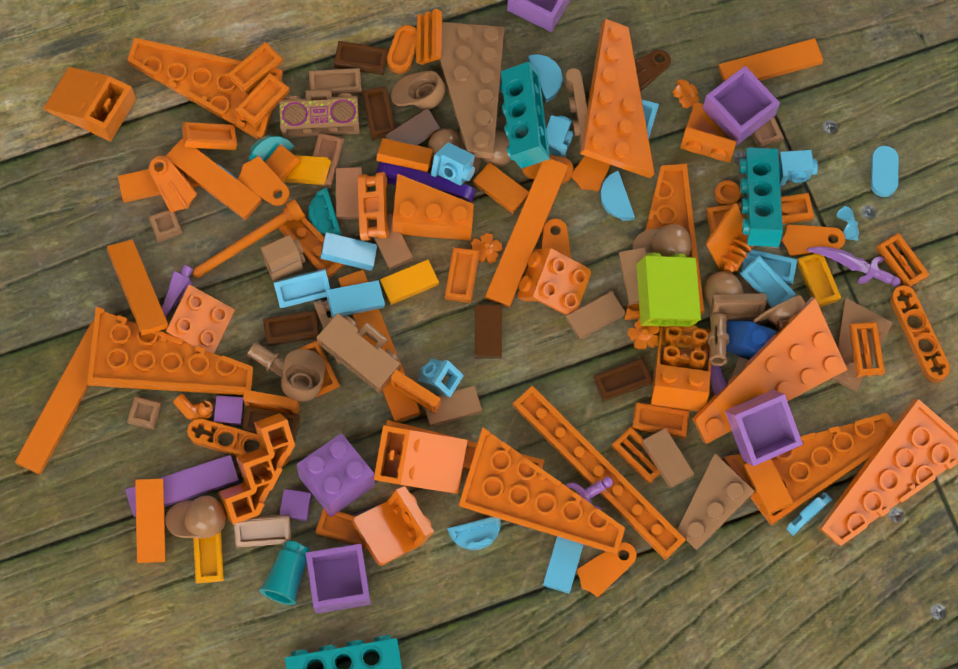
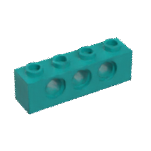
M529 61L501 71L502 82L500 83V90L504 96L502 110L507 121L504 129L509 138V145L507 146L509 158L512 161L514 160L521 169L550 159L538 72Z
M746 148L745 158H740L739 173L744 174V178H741L740 193L745 194V198H742L741 214H746V219H743L742 234L747 235V246L779 247L783 224L778 149Z
M391 635L374 638L375 642L365 644L363 640L350 641L346 643L347 647L336 648L335 645H326L319 647V652L308 653L307 650L293 651L290 657H285L286 669H309V666L314 662L322 663L324 665L323 669H337L336 663L342 657H347L352 661L349 669H402L397 638L391 639ZM371 652L377 653L380 656L379 662L373 666H369L364 662L365 656Z

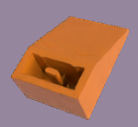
M68 67L43 107V110L111 142L134 105L136 97L132 86L115 78Z
M660 326L651 405L699 412L707 404L711 374V363L709 361L710 345L708 344L710 329ZM679 343L685 346L691 343L693 351H690L692 349L680 348L676 346Z
M383 425L374 480L459 494L468 440Z

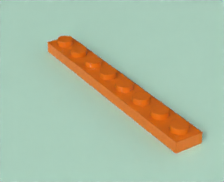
M533 386L513 403V407L591 486L599 480L602 481L604 477H610L613 480L612 486L605 487L606 490L599 494L665 561L686 541Z

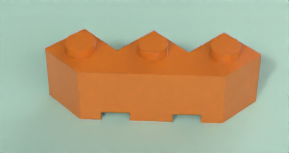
M280 413L254 422L262 448L236 457L244 483L219 492L226 517L233 525L260 515L265 505L264 501L277 482L287 456L291 454L295 446L288 421Z

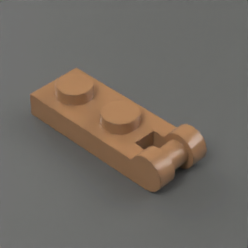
M572 68L566 73L565 89L571 93V97H568L569 111L575 114V120L572 121L574 136L579 137L581 145L587 104L581 72L578 69Z

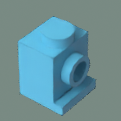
M551 115L546 132L549 154L566 158L567 148L570 146L574 132L570 131L571 119L565 116L556 117Z
M448 142L434 155L431 175L434 177L439 175L461 186L465 181H469L474 174L475 167H473L475 155Z
M812 150L780 152L778 157L780 186H785L786 181L791 180L794 183L805 182L807 179H810L811 175H817L818 165L817 160L812 158Z
M431 358L427 365L420 368L417 381L430 392L450 398L464 375L448 360L440 361ZM444 376H449L450 378L445 385L441 383Z

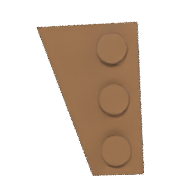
M845 298L837 347L847 370L833 377L832 380L856 392L865 376L856 378L849 325L877 322L880 344L882 345L893 322ZM858 329L857 333L859 339L863 369H866L860 329ZM866 329L871 362H873L875 355L871 330Z
M715 453L677 531L698 551L755 491Z

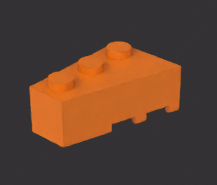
M397 174L393 232H399L407 236L471 241L474 204Z

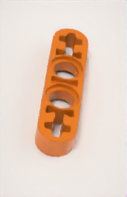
M899 286L890 297L891 306L925 378L932 383H940L950 373L949 362L915 291L909 286ZM900 294H902L903 297L908 296L909 299L906 302V305L904 301L897 300ZM908 307L909 311L904 314L903 312ZM910 316L919 318L921 327L916 329L910 327L907 318ZM928 340L932 344V351L923 352L919 348V341ZM936 354V357L933 359L932 362V360L929 358ZM934 364L937 368H942L940 375L937 372L932 373L931 369Z
M205 419L193 420L187 429L192 443L238 457L246 454L244 446L250 440L257 441L260 444L259 449L262 448L258 434ZM201 426H204L205 432L213 435V443L210 442L211 438L208 435L202 434L200 438H197L194 430H199ZM224 433H230L234 437L232 444L229 446H222L218 442L219 437ZM290 455L287 456L283 466L288 464Z

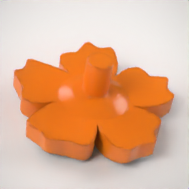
M678 80L676 82L677 86L672 92L674 97L679 98L682 107L688 109L690 106L693 107L695 103H699L700 99L697 96V88L693 84L689 85V82L686 80Z
M486 233L480 237V240L474 238L471 242L472 250H479V262L482 263L485 262V259L489 264L496 262L499 256L498 253L503 250L502 243H499L498 240L493 241L492 234Z
M639 318L634 324L635 328L628 329L627 335L631 341H635L634 348L641 350L646 349L647 345L651 348L658 345V336L656 335L660 332L658 326H641Z

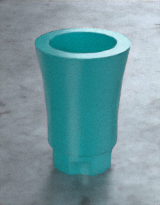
M285 541L259 592L273 601L286 605H295L302 575L307 564L306 553L310 552V550L297 542Z

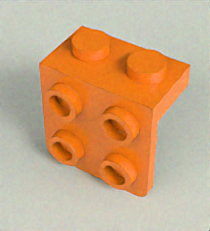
M695 103L680 149L730 163L737 141L731 140L703 110L704 104Z
M552 248L535 249L528 259L529 266L526 274L519 283L517 298L524 302L538 301L566 316L578 310L591 276V270Z
M406 486L397 489L387 502L356 516L352 522L376 563L381 566L424 545L434 533L430 520L423 515L417 505L416 498L413 494L409 493Z

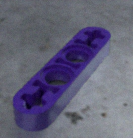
M379 162L375 175L379 172H385L387 183L396 185L397 174H400L472 203L475 190L469 185L462 184L460 186L439 176L434 177L422 171L389 163Z

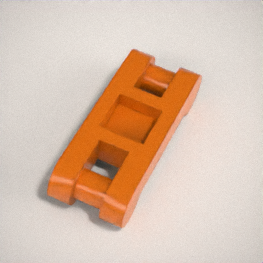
M385 172L376 173L375 176H368L367 174L358 175L359 232L362 241L371 240V237H379V239L389 238L386 200L387 177ZM376 186V191L368 192L369 187ZM369 220H377V226L370 227Z

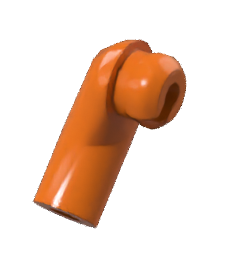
M184 394L179 395L173 401L174 405L189 420H206L212 415L213 405L209 401L192 404Z

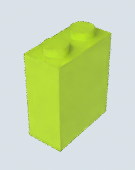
M660 253L646 254L636 264L641 326L692 327L701 320L696 258L686 257L685 254H674L670 257H663Z

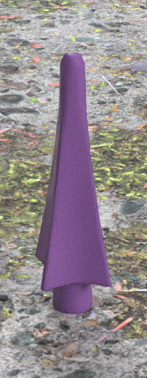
M183 265L180 273L173 272L162 307L166 319L184 295L187 286L193 284L189 278L193 269L186 265Z

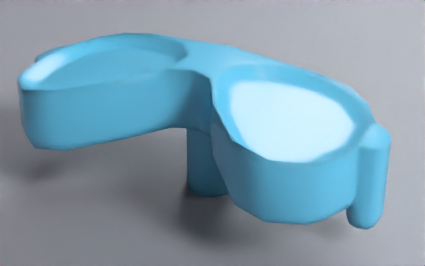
M843 206L838 211L837 217L848 222L843 232L845 239L858 241V222L855 221L853 210Z

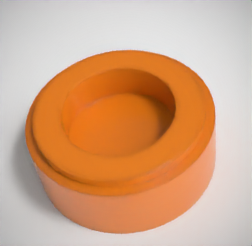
M731 180L720 182L714 192L715 201L720 206L738 203L741 197L739 185Z

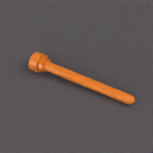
M291 200L286 204L287 207L283 209L284 212L195 267L192 275L195 278L203 276L289 220L290 222L294 220L298 222L306 217L296 200Z

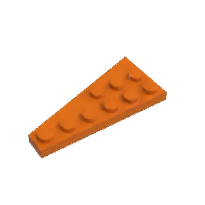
M605 19L601 23L580 154L651 178L655 173L629 27Z
M134 37L127 59L130 66L257 140L266 135L272 111L256 128L236 113V108L261 83L259 82L248 93L244 94L228 78L227 73L242 61ZM275 69L271 72L272 75L282 81L283 70Z
M687 164L662 165L646 230L661 228L669 224H677L689 232L692 239V247L688 257L696 258L700 313L703 315L704 303ZM639 303L628 305L624 320L639 319Z
M811 297L805 303V306L787 321L789 323L777 335L774 334L745 364L746 366L737 376L734 375L728 381L729 384L692 418L704 443L707 444L732 431L725 410L772 390L785 394L787 401L847 370L816 298Z
M99 307L95 308L87 378L88 386L244 395L245 390L252 391V366L224 355H216L206 351L203 347L190 345L183 342L182 339L161 331L141 335L138 325L128 321V318L107 313Z
M913 399L817 528L837 545L842 546L866 529L868 524L875 519L883 517L890 512L892 507L898 503H903L934 481L936 476L943 471L951 469L958 464V433L919 399Z
M887 413L858 420L848 425L836 426L826 431L800 436L803 445L771 458L794 503L767 516L756 492L750 497L772 526L866 462L895 423ZM741 454L723 457L722 460L754 490L743 468L746 462L742 460Z
M482 428L458 505L459 507L618 555L625 532L624 526L593 506L485 428Z

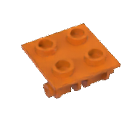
M736 203L724 214L722 221L715 231L710 234L706 242V246L720 272L733 273V271H737L744 259H746V253H750L751 247H754L747 246V235L742 234L744 218Z
M188 285L165 332L182 339L190 345H198L205 348L206 351L215 353L235 309Z

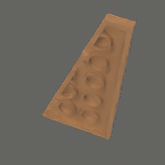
M442 22L440 67L453 104V111L459 124L465 151L475 155L477 158L493 159L504 27Z

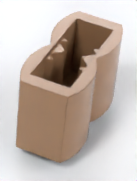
M290 234L260 248L265 266L273 281L283 279L303 270L302 263L306 262L302 254L303 249L297 238L292 239Z

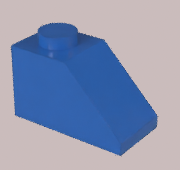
M727 321L729 344L726 346V351L750 360L773 337L776 331L749 321Z

